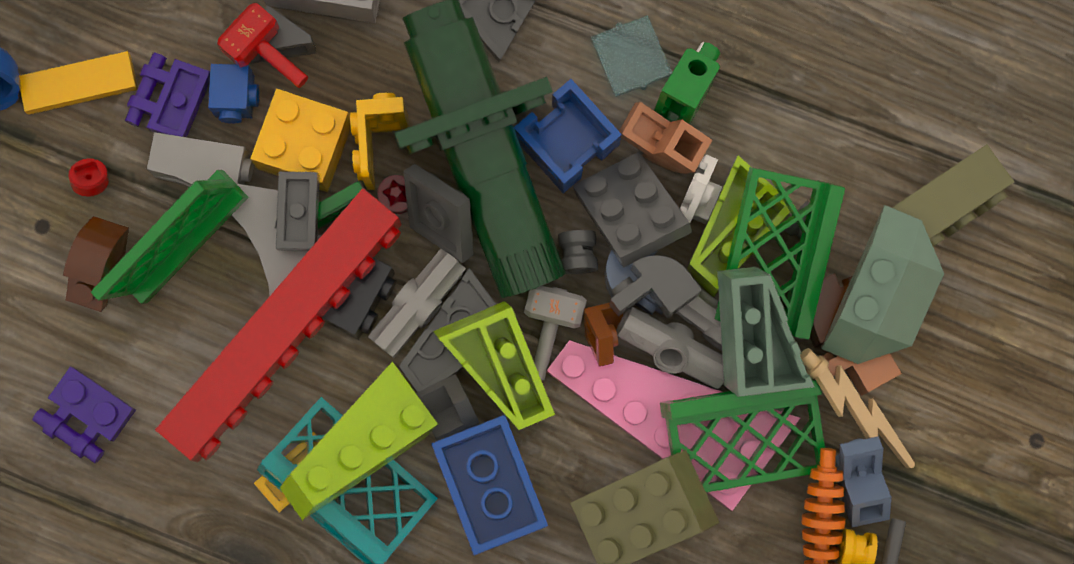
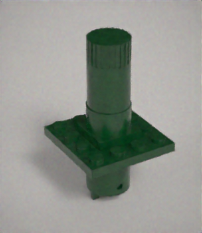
M445 0L404 16L402 19L410 37L409 40L404 42L432 119L395 132L394 138L398 149L407 148L408 154H412L432 146L431 138H436L440 151L444 150L458 190H461L469 198L471 219L501 298L535 289L562 277L566 273L526 167L527 162L513 124L517 123L515 115L546 103L544 96L553 92L548 77L501 93L474 18H465L459 0Z

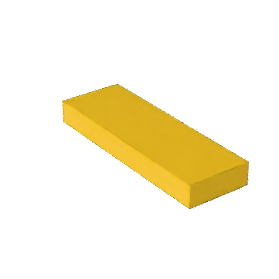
M128 51L19 76L24 111L28 115L138 89L131 55Z

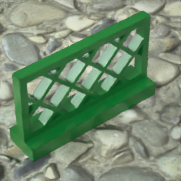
M749 167L726 270L738 269L739 261L752 253L761 270L771 275L780 301L785 307L784 311L788 318L787 323L792 336L809 340L845 187L829 182ZM759 177L770 179L779 192L763 204L760 203L755 194ZM780 182L789 183L791 185L784 189ZM801 186L813 188L809 204L797 211L788 195ZM783 199L792 216L775 227L766 210ZM754 204L756 209L751 211L752 205ZM761 215L770 231L752 242L746 233L748 222ZM797 222L802 231L801 240L798 244L788 249L779 233ZM774 237L783 254L766 265L757 248ZM745 242L746 245H747V247H745L744 249H742V248H743V243ZM788 260L793 268L792 278L779 287L770 271ZM718 301L717 310H716V314H715V318H714V319H716L717 321H720V305H719V301Z
M216 170L208 180L195 181L91 291L92 295L100 301L133 294L141 304L148 303L249 197L224 170Z
M812 379L814 384L812 388L738 397L732 391L660 402L661 416L666 419L671 456L681 452V450H686L691 461L694 459L708 470L701 481L705 492L810 475L811 469L817 468L820 465V450L825 448L817 395H822L821 388L817 381ZM807 404L809 420L801 431L786 419L795 406ZM785 408L781 414L773 409ZM761 411H766L776 419V422L765 437L749 426L757 413ZM748 414L744 421L737 417V415ZM729 417L739 425V428L728 443L712 432L720 419ZM711 420L707 427L700 423L701 421ZM692 423L702 431V434L691 450L680 443L677 425ZM782 424L797 435V438L786 453L771 442ZM745 431L761 441L750 459H747L734 449V446ZM810 431L812 433V439L809 436H807ZM708 436L724 448L712 466L696 455ZM803 441L814 448L816 464L802 466L792 458ZM766 447L782 457L775 470L767 473L755 465ZM730 453L746 464L737 478L728 479L718 471ZM788 463L795 467L791 469H785ZM751 469L758 473L756 475L747 476ZM714 475L721 480L710 482Z

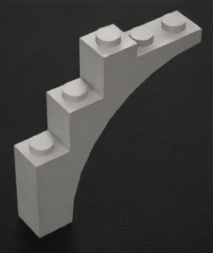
M154 133L147 170L155 178L181 184L189 188L197 180H208L216 170H224L249 197L232 216L244 228L260 256L268 281L269 295H271L308 252L278 251L276 249L278 190L245 185V181H251L254 164L245 147Z

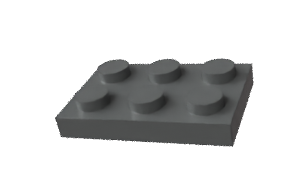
M640 152L573 185L577 198L623 268L692 233L689 221Z

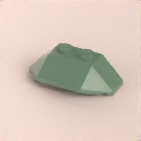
M883 206L821 349L860 364L912 346L944 275L922 220L889 206Z

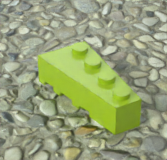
M392 361L289 474L280 486V490L299 517L304 520L424 440L438 423Z

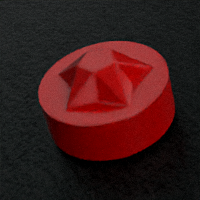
M91 158L82 159L73 164L69 170L68 176L71 188L78 195L85 197L95 196L102 193L108 186L109 177L106 166L99 160Z

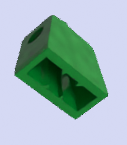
M702 42L697 51L687 48L661 90L654 111L670 122L684 120L691 124L721 67L716 62L720 56L719 49L707 42Z

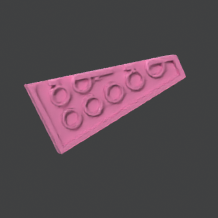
M569 340L546 370L549 375L662 460L671 456L666 419L661 416L660 402L722 392L615 355L613 364L599 367L590 347ZM773 409V410H775V411H776L777 413H779V414L782 413V411ZM761 411L757 413L749 426L765 437L776 422V419L766 411ZM748 414L737 415V417L744 421ZM789 414L786 420L795 426L800 418ZM729 417L721 418L712 432L728 443L739 428V425ZM711 420L701 421L700 423L707 427ZM692 423L677 425L680 443L691 450L702 434V431ZM782 424L771 442L779 448L791 430ZM745 431L734 446V449L747 459H750L761 441ZM708 436L696 455L712 466L724 448ZM766 447L755 465L763 470L775 452ZM730 453L718 471L728 479L737 478L746 464ZM692 459L691 462L700 481H702L708 470ZM751 469L747 476L756 475L758 473ZM714 475L710 482L721 480ZM751 485L706 493L728 510L733 511Z

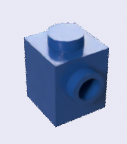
M211 64L208 108L215 118H219V121L224 123H240L242 118H252L253 107L259 106V85L254 84L255 75L249 65L241 68L237 64Z

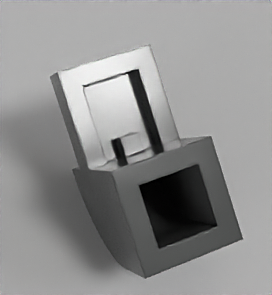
M647 256L632 264L630 270L637 280L633 281L628 277L611 290L615 296L610 299L609 305L619 317L649 294L668 319L698 297L702 289L679 262L665 256Z

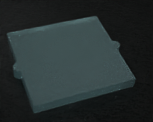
M648 15L626 24L617 23L615 28L591 37L615 97L638 88L645 90L648 84L669 77L672 74Z

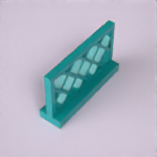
M322 397L319 398L273 451L263 459L257 468V471L279 490L289 474L298 466V464L291 463L281 454L290 443L307 442L309 453L313 449V442L320 441L325 436H312L311 420L321 410L333 420V426L343 416ZM306 426V436H297ZM395 460L385 465L391 471L392 486L371 487V477L368 476L365 478V487L350 488L338 496L339 503L332 500L310 515L314 521L364 564H384L438 499ZM398 478L406 485H398ZM413 490L425 500L416 512L401 513L399 491ZM393 492L394 513L373 514L372 493ZM366 493L367 515L352 516L345 510L344 495ZM401 518H411L402 528ZM395 519L396 536L388 546L375 536L374 520ZM359 521H368V529Z

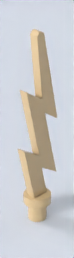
M810 348L803 350L800 356L806 367L807 374L812 379L815 378L837 416L843 417L845 403L866 439L878 437L879 433L904 467L914 468L915 463L875 400L873 398L868 399L867 409L841 365L836 366L834 379L828 369V361L823 356L817 357Z

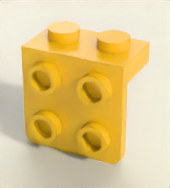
M378 93L373 95V99L356 100L357 112L350 113L352 136H355L356 144H359V150L352 151L354 173H357L358 181H363L367 190H375L372 132L401 131L409 128L408 114L403 97H396L394 93Z

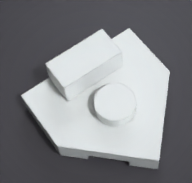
M709 155L703 156L680 207L689 223L692 219L704 224L707 223L722 189V186L709 181L718 159Z

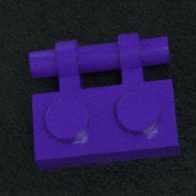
M153 52L148 65L144 64L140 72L142 80L136 94L131 95L127 103V107L130 109L125 122L139 127L143 115H151L147 125L150 131L187 138L210 83V71L175 59L170 72L162 70L167 58ZM156 84H162L164 86L157 103L150 101Z
M70 366L48 397V399L60 406L57 412L51 415L43 408H40L32 420L43 427L42 432L52 439L57 437L71 447L70 451L79 458L85 456L96 464L105 452L94 444L98 437L103 435L108 440L114 442L136 409L76 368ZM72 416L88 425L82 434L66 425Z

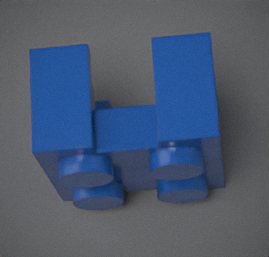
M572 79L552 94V107L554 110L538 122L537 116L531 112L514 126L520 146L563 194L582 178L583 167L595 156L602 161L620 146L622 136Z

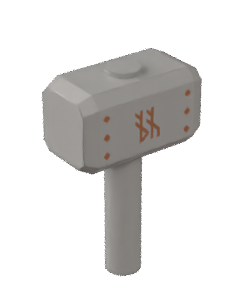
M539 286L529 290L524 310L528 317L544 321L534 358V364L541 380H545L546 370L548 369L558 326L580 327L587 301L581 295L569 293L567 290L557 287Z

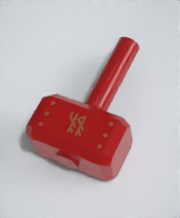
M257 3L250 4L218 38L217 45L220 50L241 68L247 66L259 54L296 87H302L308 80V76L269 43L278 33L279 25L277 20Z

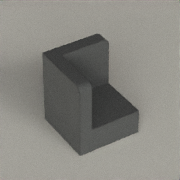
M456 374L416 393L438 423L432 430L436 441L467 430L480 423Z

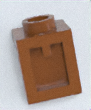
M609 303L584 308L585 337L599 367L614 363L613 347L618 346L616 329L623 317V314L618 317Z

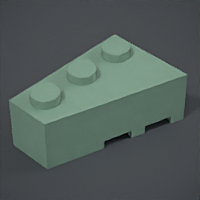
M757 267L718 271L724 386L738 397L814 387L812 379L807 374L801 359L799 346L791 334L787 323L788 318L771 275Z

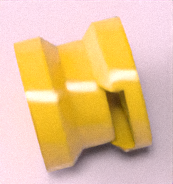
M843 529L842 543L838 547L840 548L839 558L837 559L838 564H875L878 543L877 535L868 532L864 535H857L851 529Z

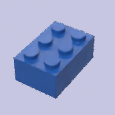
M505 415L431 443L474 555L481 554L548 527Z

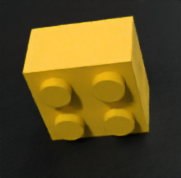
M276 88L250 159L258 170L279 176V172H318L320 175L319 190L328 192L351 130L350 115L347 111Z

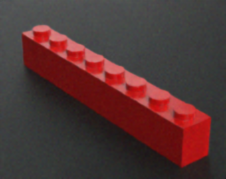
M362 188L157 426L155 431L190 461L199 462L202 458L208 460L213 456L222 444L219 440L221 435L228 427L232 430L235 429L246 417L248 411L245 410V407L254 397L260 399L267 393L274 383L270 379L280 366L286 369L299 354V350L296 348L306 336L311 339L320 331L325 323L322 317L331 307L337 309L343 304L351 292L347 288L357 277L363 279L372 270L376 263L373 258L380 249L384 247L387 250L396 242L401 234V231L398 230L402 225L399 217Z

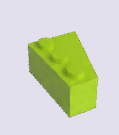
M739 155L729 172L686 269L694 280L713 297L719 292L718 271L726 270L749 167H751ZM759 177L755 194L760 203L763 204L779 192L765 178ZM783 199L766 210L775 227L782 223L791 213ZM754 204L752 205L751 211L756 209ZM761 215L748 222L746 233L751 241L754 242L770 230ZM745 242L743 243V248H742V249H744L745 247H747V245H746ZM752 253L739 261L738 269L752 256Z
M505 301L433 331L518 430L555 415L514 311Z

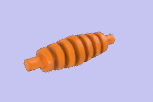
M821 448L820 465L817 468L811 469L810 478L818 480V483L808 484L807 493L817 496V498L805 499L804 509L812 512L802 514V524L812 528L802 530V539L814 543L803 545V555L813 559L805 560L804 564H836L829 560L839 558L840 548L832 545L842 543L843 533L836 530L845 528L846 519L835 515L845 512V503L833 499L844 496V487L834 484V482L843 481V471L837 470V467H835L836 449Z

